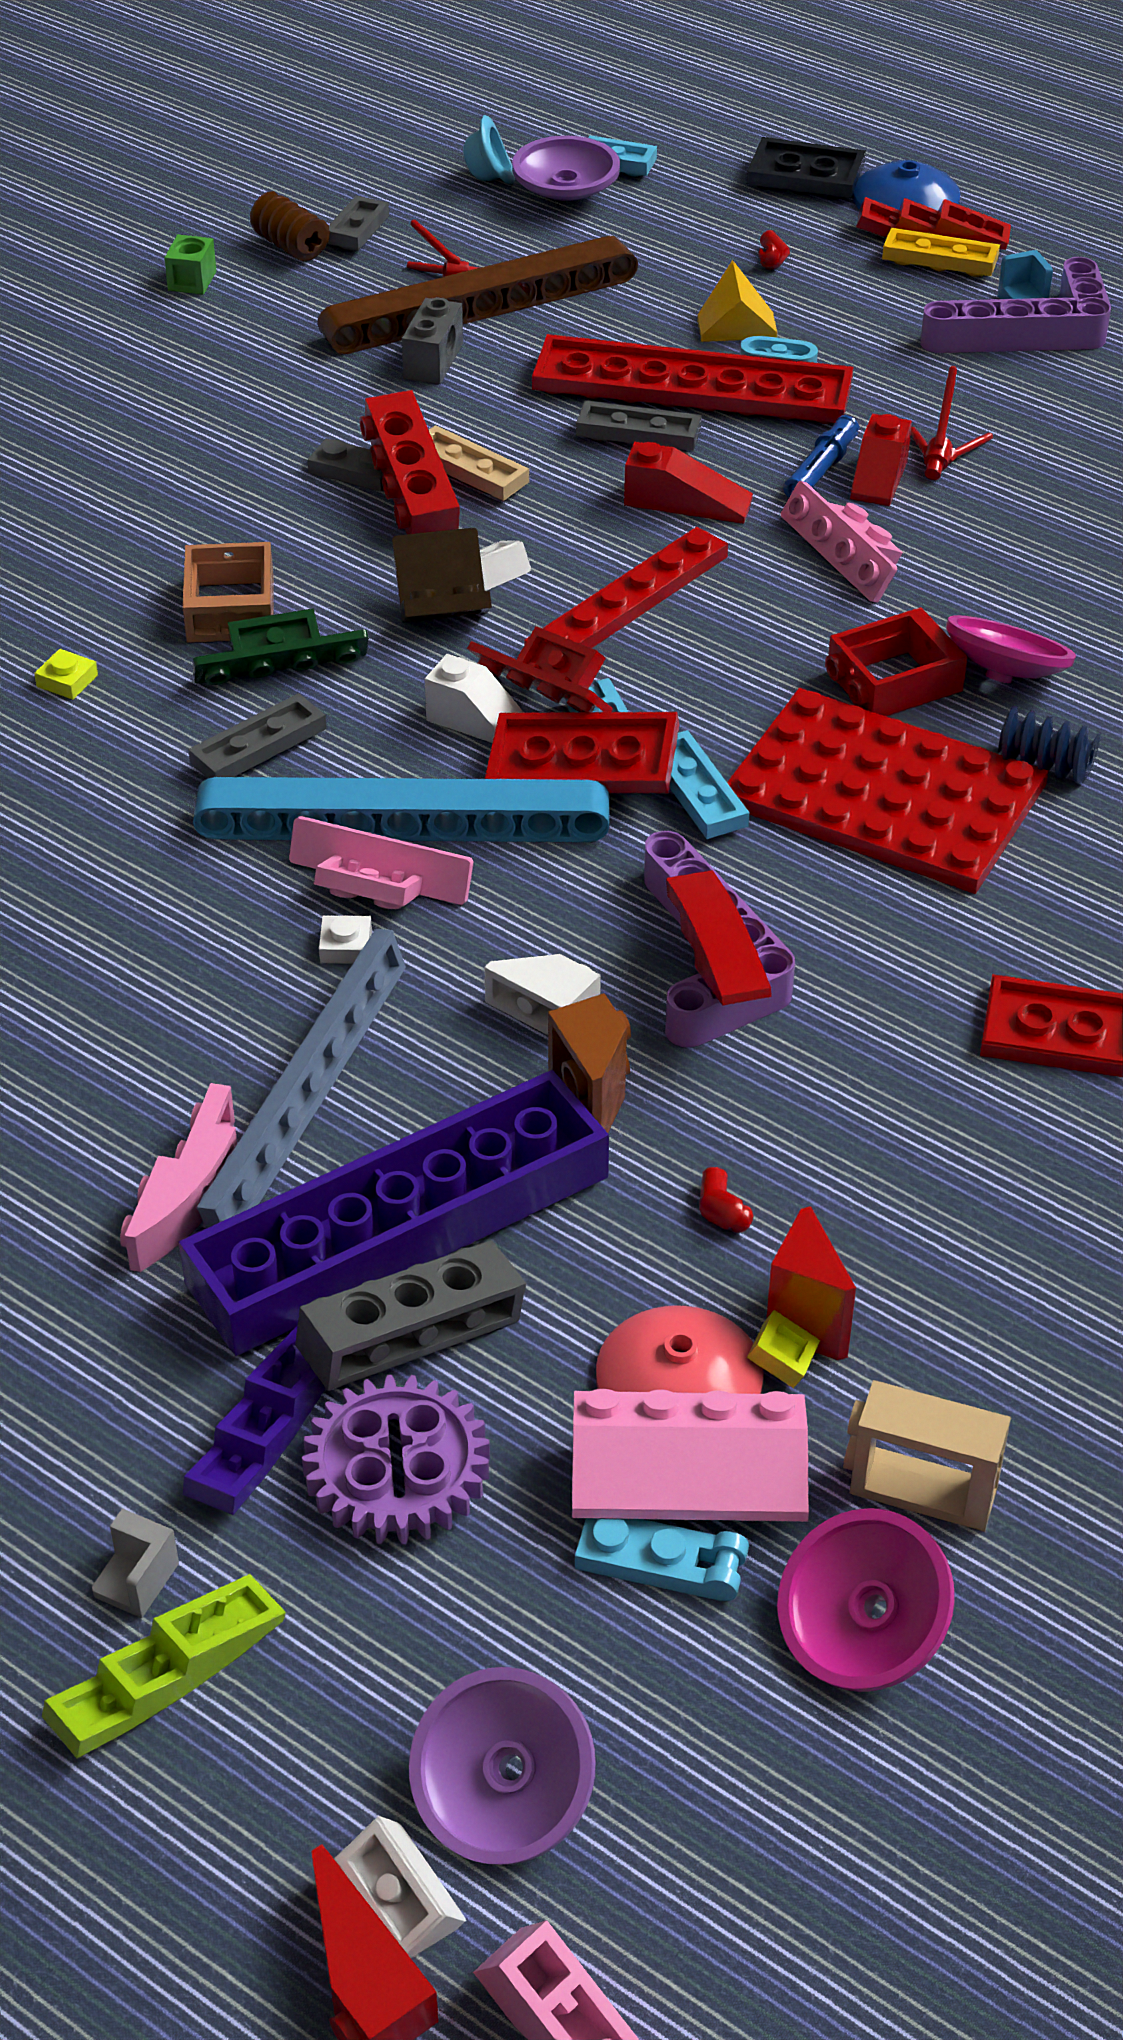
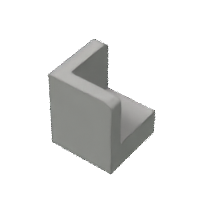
M122 1508L110 1525L115 1554L93 1584L92 1591L96 1599L143 1618L179 1564L174 1530Z

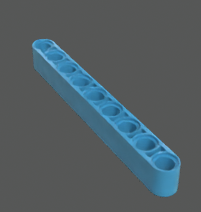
M213 777L202 781L198 787L193 825L200 835L210 839L291 840L294 820L303 816L401 841L594 842L602 839L609 830V792L603 784L593 780Z

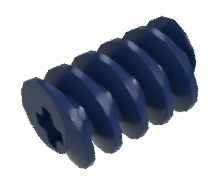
M1013 705L1007 714L1000 734L998 752L1002 751L1004 760L1010 758L1016 760L1020 755V761L1034 765L1037 761L1039 770L1046 769L1050 771L1055 765V775L1058 779H1065L1072 770L1073 781L1076 784H1082L1092 770L1099 747L1101 732L1098 733L1093 741L1088 740V726L1083 725L1076 736L1071 735L1070 721L1065 720L1059 730L1055 731L1053 730V716L1050 715L1046 717L1041 726H1037L1035 711L1030 710L1023 721H1019L1018 706Z

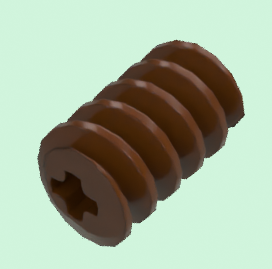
M275 191L266 192L261 195L254 203L250 212L252 229L259 236L264 237L267 241L300 261H308L317 257L328 243L330 235L329 225L323 219L318 218L313 213H309L307 209L290 201L289 198L278 195Z

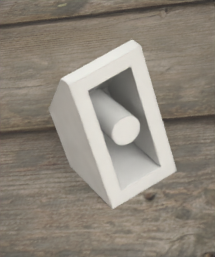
M446 654L425 678L427 721L493 743L499 713H524L486 666Z
M561 954L490 961L484 967L485 1002L548 1035V1011L600 995L601 975L592 971L589 967Z

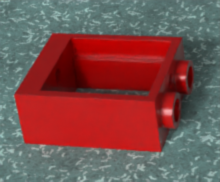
M922 607L831 635L829 653L825 659L828 675L846 691L854 705L883 716L962 692L967 663V655ZM905 653H909L920 665V667L877 680L865 667Z

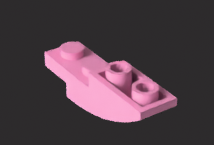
M210 1083L203 1103L197 1102L193 1108L190 1134L187 1141L181 1140L179 1142L175 1158L158 1156L150 1176L144 1175L141 1179L137 1195L138 1205L133 1216L127 1215L125 1217L120 1234L121 1246L127 1248L130 1270L141 1272L178 1246V1241L187 1238L202 1223L203 1220L197 1206L203 1194L209 1189L222 1169L227 1157L237 1145L236 1129L233 1127L235 1118L231 1086Z

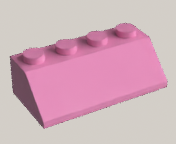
M609 1389L574 1391L572 1518L808 1522V1426L805 1395L787 1394L779 1391L766 1394H736L720 1390L708 1393H673L668 1390L615 1392Z

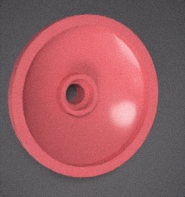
M663 1306L640 1312L628 1318L609 1334L597 1358L596 1385L597 1389H609L615 1392L668 1390L673 1393H708L720 1390L736 1394H762L763 1368L747 1358L753 1346V1341L739 1326L726 1317L697 1307Z

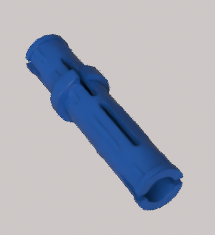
M841 415L829 431L820 434L815 441V448L803 460L793 475L785 481L783 490L788 498L799 481L806 482L814 488L831 465L842 460L847 452V446L858 435L857 431L860 430L858 422L853 417Z

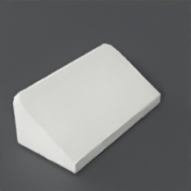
M499 541L480 549L485 591L524 575L531 570L523 542Z
M378 1816L334 1858L410 1958L453 1933L466 1921L464 1915L421 1852L398 1822Z

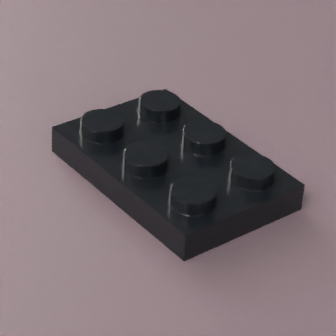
M762 137L747 170L746 184L756 185L765 190L778 188L792 190L797 194H823L833 199L852 198L856 183L865 164L866 150Z

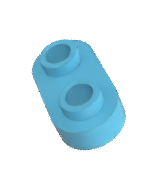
M752 336L741 342L740 355L817 363L818 349L814 344L802 340Z

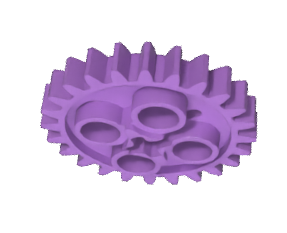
M387 1375L384 1388L376 1389L369 1379L364 1380V1394L359 1396L347 1388L343 1389V1406L327 1401L324 1404L326 1419L313 1418L311 1420L313 1435L304 1437L305 1455L302 1456V1464L308 1495L316 1496L317 1511L320 1514L332 1510L333 1526L335 1528L341 1527L351 1520L353 1537L357 1539L368 1528L375 1529L377 1544H382L388 1531H396L401 1544L407 1543L409 1530L417 1529L427 1540L431 1538V1523L437 1522L445 1529L450 1530L452 1528L451 1511L468 1516L470 1514V1498L481 1499L483 1496L482 1480L489 1479L490 1442L489 1439H485L484 1421L474 1420V1406L472 1403L459 1407L458 1391L452 1390L440 1397L438 1381L433 1380L422 1390L417 1389L415 1375H411L408 1378L404 1387H397L393 1376ZM391 1419L398 1420L400 1427L405 1496L402 1498L395 1497L393 1490L388 1422ZM425 1478H434L431 1480H421ZM374 1483V1485H370V1486H369V1485H364V1484Z

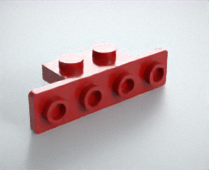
M535 626L517 659L473 641L467 647V650L479 658L477 664L486 666L494 677L499 678L503 672L507 674L506 678L515 685L528 691L534 685L537 687L536 691L553 702L560 703L562 698L567 699V704L578 712L613 711L610 705L589 690L590 685L606 659L595 649Z

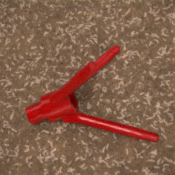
M417 220L411 221L410 225L445 258L444 265L409 261L407 262L408 269L438 273L445 277L479 268L469 266V262L460 261L458 256L450 252Z
M956 366L949 368L936 437H933L929 444H927L915 427H911V436L924 457V464L926 465L925 476L930 480H938L948 464L993 438V434L988 432L955 449L952 442L946 438L956 382Z

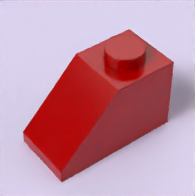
M891 414L871 415L863 435L850 499L885 506L891 505L908 462L912 420L901 419Z

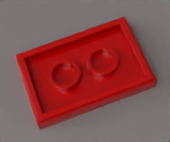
M992 974L980 1056L1123 1077V993Z

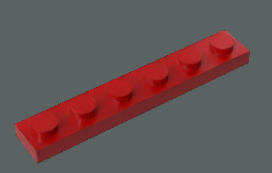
M695 527L542 629L593 648L728 557V543L699 527Z

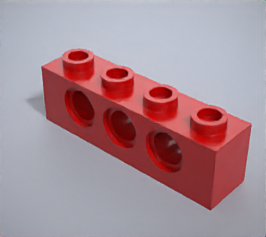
M413 390L365 398V416H361L359 419L360 430L363 440H370L371 457L375 470H382V484L385 496L388 500L393 499L395 503L394 516L397 527L405 529L406 534L459 529L460 505Z

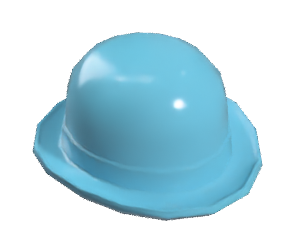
M483 115L480 120V129L472 133L466 139L463 146V156L466 165L476 179L492 181L500 178L506 184L513 185L515 177L512 171V164L493 120Z

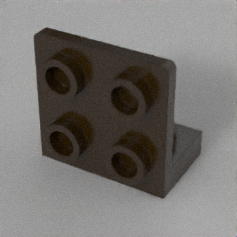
M476 528L397 535L393 537L392 546L402 623L487 614L492 608L490 590L485 591L478 531Z

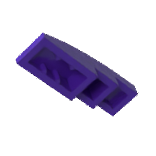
M297 1326L245 1379L244 1397L215 1427L214 1444L184 1476L182 1495L234 1515L266 1477L291 1443L325 1390L322 1382L295 1346Z

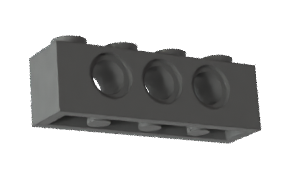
M493 1240L470 1248L459 1249L453 1254L424 1264L413 1265L407 1270L384 1278L364 1282L358 1287L335 1295L315 1299L309 1304L300 1306L295 1346L327 1391L518 1322L526 1282Z

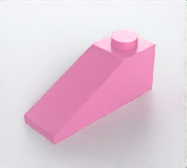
M547 1920L520 1928L473 1972L514 2027L528 2040H639Z

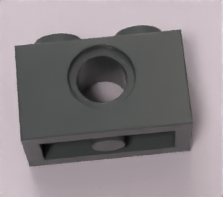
M440 297L424 299L402 337L404 379L434 384L442 383L463 345L462 303L451 302Z

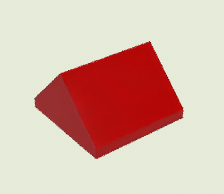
M809 1206L800 1209L771 1263L767 1318L775 1310L820 1340L815 1351L816 1353L835 1360L848 1358L856 1286L812 1207Z

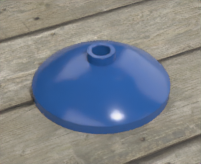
M898 160L873 167L861 175L855 186L853 201L859 210L865 197L899 210L904 198L938 211L943 199L960 204L961 194L958 185L945 172L923 162Z

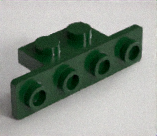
M314 608L228 622V634L232 651L193 658L194 682L196 684L220 685L235 677L249 675L253 678H262L271 675L277 670L293 668L297 671H304L315 667L319 663L336 661L340 664L351 663L367 654L369 639L367 630L320 636Z

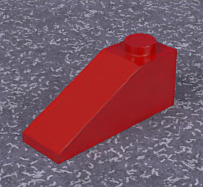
M634 441L625 463L624 506L745 523L753 501V493L675 447L662 446L655 442L642 443Z
M323 1844L313 1849L311 1854L334 2016L329 2019L332 2030L338 2040H414L439 2022L437 1991Z

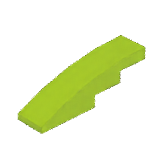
M248 1574L153 1618L149 1636L100 1658L96 1676L44 1701L42 1718L73 1755L79 1758L128 1732L190 1693L235 1661L282 1623L286 1612L253 1576Z

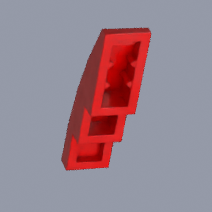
M865 197L859 210L856 228L884 237L888 236L891 228L1000 244L999 250H1006L1009 244L1011 225L946 199H943L937 211L904 198L898 210Z
M710 870L666 878L667 896L680 913L681 932L694 949L695 968L722 1006L772 997L770 983L743 919L714 871Z

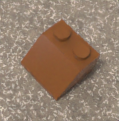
M605 993L548 1011V1071L553 1069L598 1123L609 1133L625 1099L626 1075L630 1074L626 1042L631 1038V1028L622 1010L616 1011Z

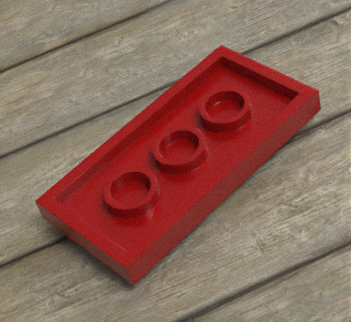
M499 713L485 779L593 780L603 784L609 793H668L680 726L678 713Z

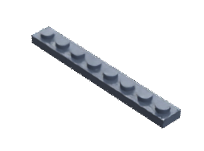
M374 930L363 949L359 951L356 960L344 979L338 984L335 993L326 1007L317 1017L315 1024L301 1046L295 1051L292 1060L283 1074L273 1085L270 1094L258 1113L250 1121L240 1141L227 1157L225 1164L213 1183L203 1194L197 1209L206 1228L258 1205L406 968L393 930Z

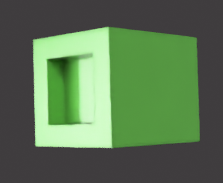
M178 234L164 257L168 291L204 295L217 272L213 238Z

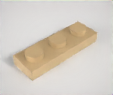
M435 425L429 429L446 474L502 501L529 483V468Z

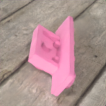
M799 481L781 511V517L869 601L879 602L897 572L896 563L903 553L890 541L892 535L885 529L871 524L867 520L869 514L861 507L853 503H847L845 506L829 503L808 483Z
M303 816L296 818L293 823L289 855L290 862L316 869L314 884L330 888V893L335 896L354 898L359 895L374 899L375 905L387 909H399L419 895L463 905L468 900L473 869V859L470 857Z

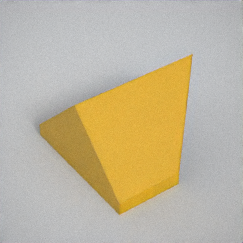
M732 260L698 313L697 322L701 342L736 341L752 336L777 338L773 311Z

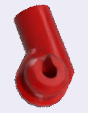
M768 230L761 235L760 244L766 251L764 252L761 248L759 249L758 257L761 260L760 263L766 269H777L789 256L790 249L772 230Z
M719 1167L705 1169L702 1172L699 1203L701 1215L709 1222L723 1229L731 1228L736 1233L746 1231L753 1222L754 1215L752 1209L747 1205H743V1201L740 1198L727 1192L728 1174L725 1170Z

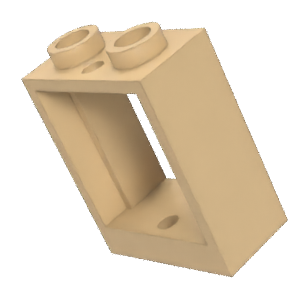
M873 1380L866 1402L855 1401L849 1420L847 1434H850L851 1437L847 1446L843 1468L852 1470L850 1494L985 1532L999 1484L1011 1417ZM876 1440L972 1465V1473L877 1448Z

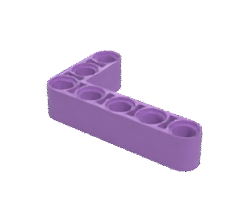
M1071 257L1063 265L1059 298L933 301L926 304L923 313L920 344L925 350L934 353L1097 349L1106 343L1111 304L1097 264L1089 258Z
M660 831L653 833L645 841L644 883L646 887L681 925L680 913L667 896L666 878L713 870L743 919L765 970L772 992V997L722 1006L700 973L672 985L667 991L665 1034L668 1040L675 1045L695 1047L789 1005L793 993L795 957L683 836L672 831Z

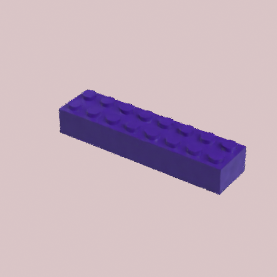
M552 1069L178 1241L184 1283L236 1357L294 1329L298 1325L300 1306L309 1304L321 1297H329L358 1287L364 1282L378 1280L407 1270L413 1265L424 1264L444 1257L608 1178L609 1134Z

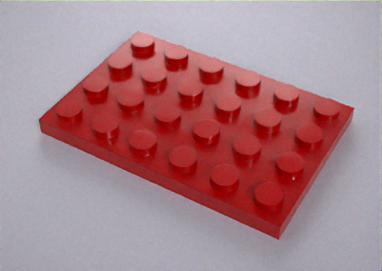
M798 688L727 783L749 811V815L976 894L1046 786L1049 770H1040L1037 766L1012 758L1004 760L1002 755L988 751L985 748L973 746L946 737L943 734L931 732L904 723L901 720L892 719L862 709L859 706L823 696L817 692Z

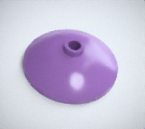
M552 136L532 141L521 147L513 157L512 171L514 177L521 185L537 195L553 200L573 201L598 194L609 187L619 175L620 159L611 147L600 141L580 136Z
M496 1667L479 1670L458 1679L445 1688L434 1699L422 1716L412 1741L409 1758V1780L413 1799L428 1829L443 1845L453 1852L476 1862L493 1865L526 1862L547 1853L561 1843L579 1822L593 1790L596 1766L595 1749L589 1726L582 1712L572 1698L558 1685L536 1673L518 1668ZM518 1756L522 1761L523 1770L517 1779L511 1780L507 1776L506 1765L511 1758Z

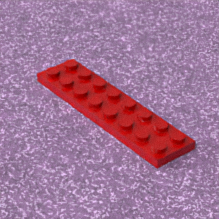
M547 334L532 374V390L545 391L549 394L583 395L592 399L599 397L621 399L628 403L639 401L658 403L666 407L685 406L699 408L704 411L722 410L738 412L742 415L777 416L784 420L794 418L814 420L822 424L836 423L838 417L846 413L854 367Z

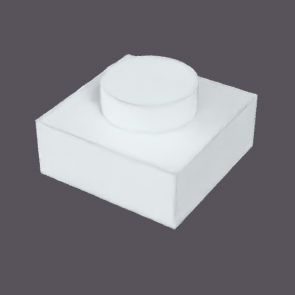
M323 916L319 944L320 963L353 964L359 951L363 949L372 934L371 916Z

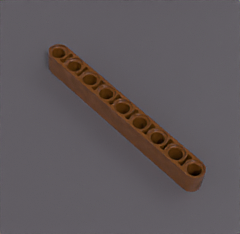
M605 236L326 307L320 313L317 325L320 332L337 353L350 354L401 341L425 298L440 297L451 302L462 303L463 324L625 283L637 272L638 260L619 238Z

